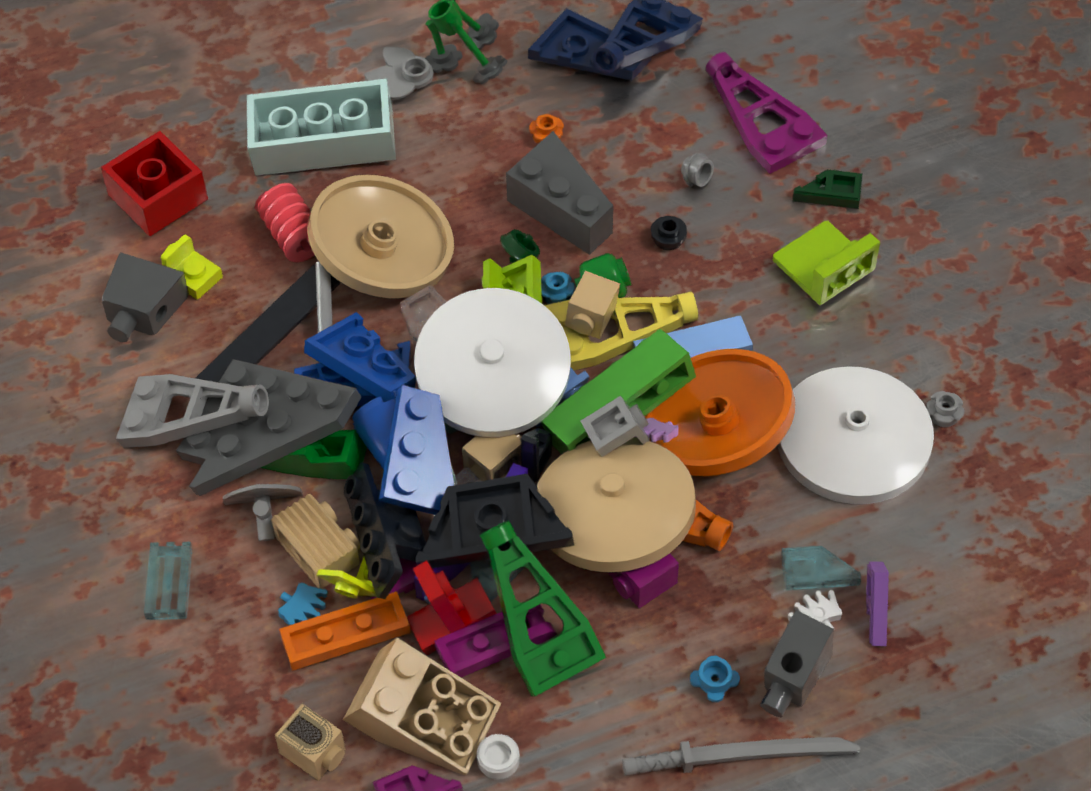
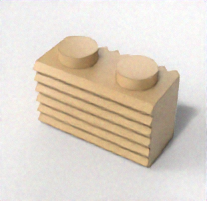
M307 494L305 498H300L298 502H294L292 506H288L285 511H280L278 515H274L271 519L276 539L280 541L281 545L284 546L286 551L289 552L290 556L294 558L295 562L298 563L317 588L323 589L330 584V582L317 576L318 569L340 570L347 573L360 564L358 555L360 543L357 537L349 528L342 530L337 525V516L326 501L319 504L312 494Z

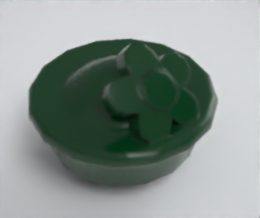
M516 229L501 235V245L510 255L509 261L511 264L530 255L538 259L540 249L535 241H533L531 235H526Z

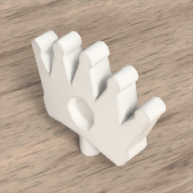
M833 590L828 592L830 601L820 591H816L815 599L817 602L811 599L809 595H804L803 603H805L806 607L802 606L799 602H796L794 605V610H798L833 629L835 628L830 622L838 621L842 616V610L838 606ZM790 612L788 614L789 621L791 620L794 614L793 612Z

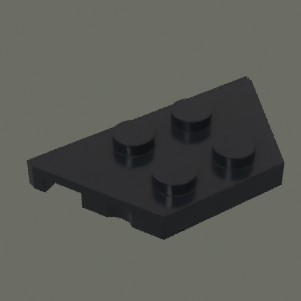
M528 474L448 486L440 502L441 509L434 516L429 526L430 536L423 551H418L416 555V564L418 566L428 561L432 568L490 559L480 534L506 521H510L516 535L531 552L574 546L575 543L571 530L565 527L557 517L554 508L546 498L541 496ZM507 541L499 545L498 548L501 551H505L510 547V544Z

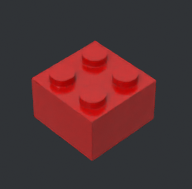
M161 131L156 132L101 166L108 195L149 237L208 200L203 172Z

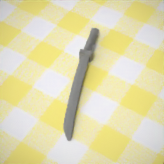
M839 737L750 741L690 748L689 741L680 742L679 750L666 751L659 754L654 753L647 756L642 755L635 758L622 759V767L625 776L634 775L639 772L646 773L663 770L664 768L670 769L676 766H682L683 772L688 773L692 772L694 765L773 757L859 754L861 747Z

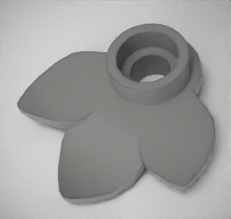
M384 47L383 56L386 65L364 74L366 81L387 79L391 99L404 98L414 89L427 86L434 76L433 68L425 58L415 56L411 50L399 47Z

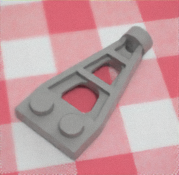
M173 374L140 376L135 384L116 440L123 448L157 446L245 421L249 417L264 416L269 407L268 393L263 385L241 387ZM174 396L189 397L190 401L184 417L164 423L172 398ZM208 397L223 398L217 412L201 416Z

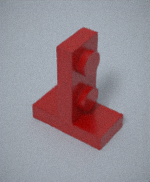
M428 561L412 568L430 604L407 616V620L426 656L436 651L434 640L497 614L478 578L454 589L444 571L435 573Z

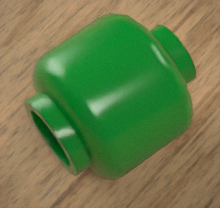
M610 253L581 263L579 267L581 277L574 279L577 287L584 272L588 271L620 283L618 298H624L627 295V287L632 285L623 259H616Z

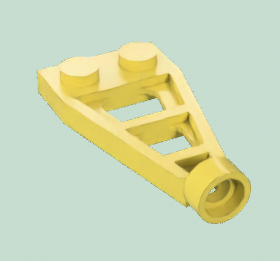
M692 292L677 294L672 297L618 298L616 308L611 316L617 323L618 333L602 342L594 343L589 340L588 335L580 334L574 329L565 326L570 300L544 305L553 313L564 329L570 347L571 368L573 370L596 366L633 349V341L648 338L659 329L669 333L682 327L684 323L698 321L697 304ZM678 310V313L673 314L672 311ZM633 312H651L655 322L648 327L631 331L628 328L625 315Z

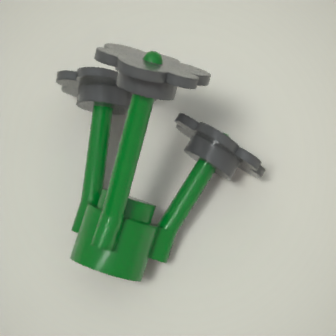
M440 0L430 8L428 12L430 20L426 22V26L432 33L436 48L432 49L430 55L425 57V59L432 66L434 73L456 69L458 61L463 58L462 52L457 51L455 45L448 44L443 46L440 33L447 36L457 33L478 59L480 64L477 70L479 72L473 77L475 83L484 84L502 72V67L508 62L506 58L498 55L486 59L480 51L484 45H490L496 40L497 33L495 31L499 27L498 21L493 19L489 13L482 14L479 19L474 20L459 7L455 0ZM462 20L469 25L468 33L462 28Z

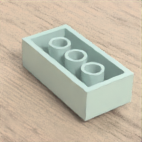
M387 79L247 95V148L255 176L396 160L393 109Z

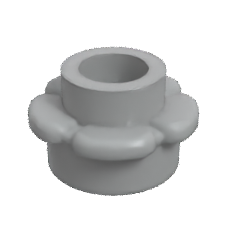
M694 153L692 156L687 157L681 168L683 179L688 186L694 184L699 187L705 186L710 181L714 171L713 162L707 159L704 153Z
M936 392L926 404V409L932 422L940 427L955 425L965 412L962 407V399L955 393Z

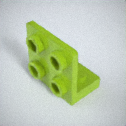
M826 220L773 254V262L821 306L875 270L880 241L871 233L858 241H850Z

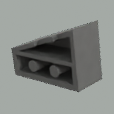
M554 131L506 173L507 201L590 255L613 233V204Z

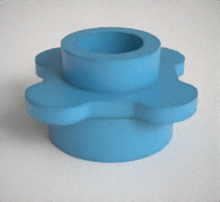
M709 656L702 662L699 670H695L690 674L691 685L693 687H700L707 693V698L711 702L722 701L724 693L730 687L738 686L740 682L739 673L732 670L730 664L719 656ZM717 676L719 680L714 682L711 680V677Z

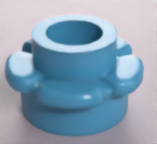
M564 272L545 274L541 278V290L544 301L552 304L570 300L575 291V284L571 282L572 278Z

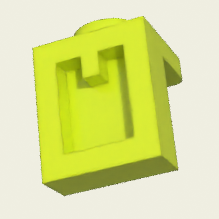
M186 234L175 243L170 244L161 255L163 266L184 272L189 295L197 300L223 278L221 268L196 252L193 247L192 238Z

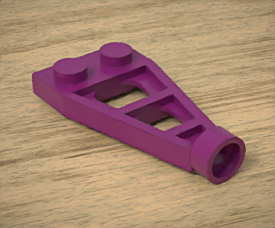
M726 52L717 53L708 61L705 70L714 80V84L748 151L769 174L827 144L828 135L805 111L741 69ZM748 89L761 99L743 108L735 98V95ZM767 111H772L787 122L764 135L758 131L753 119Z

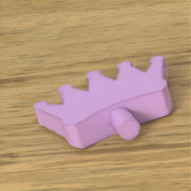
M647 418L649 425L643 428L648 438H651V442L663 440L664 443H667L679 435V426L673 425L670 421L663 423L654 418Z

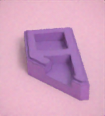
M869 562L867 564L866 607L867 614L870 615L869 643L872 646H887L889 572L884 562Z

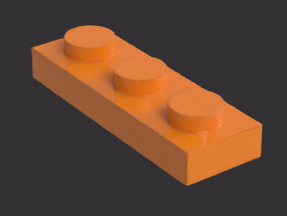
M397 591L390 593L386 599L374 598L279 628L292 671L411 633L410 625Z

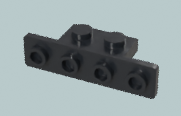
M361 462L354 474L347 478L344 485V495L350 508L352 522L356 528L360 548L366 561L369 578L372 581L376 597L386 599L403 573L399 558L416 562V555L418 551H423L426 540L415 510L379 501L380 490L376 488L370 466Z

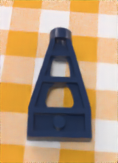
M633 0L626 7L606 42L594 51L593 62L599 71L610 74L618 68H624L684 43L700 30L703 18L691 13L685 7L676 6L665 0ZM639 21L662 33L655 36L635 25ZM626 38L639 46L633 47L621 40ZM612 56L614 62L610 61L608 57Z

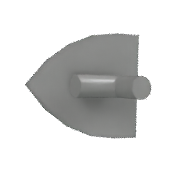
M255 484L227 493L223 496V504L232 505L254 502L253 512L256 515L259 541H271L275 538L271 520L270 500L303 496V491L299 487L291 485Z

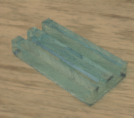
M158 542L150 543L144 606L146 620L187 619L192 561L191 542H182V546H176L175 542H166V546H159ZM160 557H165L161 610H156ZM175 557H181L177 609H170Z

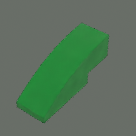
M355 429L339 430L261 468L312 478L347 479L350 475L354 474L359 464L363 463L367 447Z

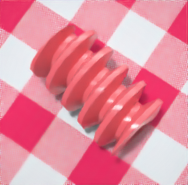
M283 183L261 194L256 200L254 208L265 222V226L271 231V235L277 241L278 246L284 251L285 257L289 261L296 263L313 258L314 253L311 249L307 232L310 209L304 203L303 198L297 193L296 187L290 183Z

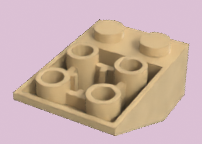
M396 638L379 650L343 720L380 743L465 776L477 755L478 746L484 740L501 703L404 641Z

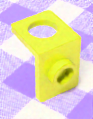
M364 557L356 578L340 570L318 569L317 576L334 584V591L349 598H357L358 595L376 597L372 581L368 580L369 571Z

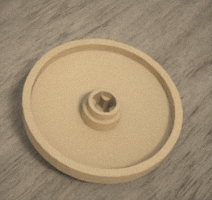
M356 175L332 183L316 198L308 220L307 232L311 249L327 272L348 287L376 297L404 298L427 291L443 277L454 251L452 229L441 209L418 189L389 177Z
M634 437L603 457L597 452L592 441L582 443L554 460L543 473L537 485L541 496L546 498L552 505L557 517L565 527L571 530L574 538V546L551 550L570 564L587 570L623 572L650 565L671 553L684 540L695 517L696 498L694 483L683 462L668 449L651 441L642 444L638 438Z

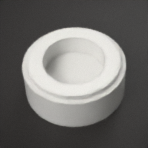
M494 734L486 737L479 744L477 763L485 776L492 779H504L511 776L517 770L520 762L519 748L512 738L503 734Z

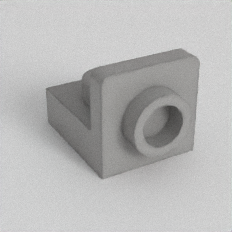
M621 395L581 420L595 449L602 457L637 436L642 444L650 440L643 429L649 425L644 414L637 404L630 408Z

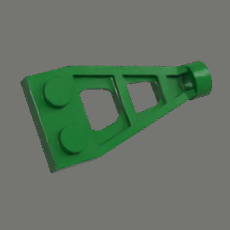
M510 521L503 522L480 534L490 555L512 658L531 696H537L607 658L588 619L516 535ZM507 541L509 542L510 547L507 550H499V545ZM520 567H525L530 571L540 588L538 594L523 602L516 600L509 581L510 573ZM539 604H546L562 620L563 629L558 635L537 645L529 638L525 621L526 614L531 608Z

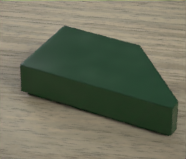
M827 169L818 174L815 180L807 185L794 188L792 201L859 209L863 174Z

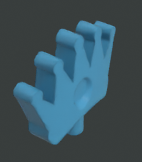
M299 583L293 596L285 591L281 594L280 598L287 603L278 609L279 617L289 626L307 620L306 617L314 618L320 616V612H317L314 608H320L321 610L326 608V603L318 597L326 598L328 591L308 586L306 583Z

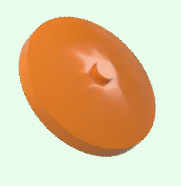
M721 349L691 357L696 377L645 416L646 419L654 418L663 423L670 421L673 425L679 426V435L677 437H674L667 443H664L663 440L653 443L675 454L686 466L690 475L714 476L745 468L771 452L785 437L792 424L795 414V397L787 374L771 358L750 350Z

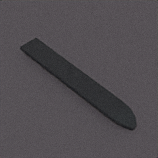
M315 264L217 356L196 379L219 382L233 359L257 365L317 307ZM331 275L332 292L341 282Z

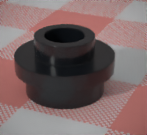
M663 216L653 222L651 237L659 248L675 250L685 241L687 226L677 217Z

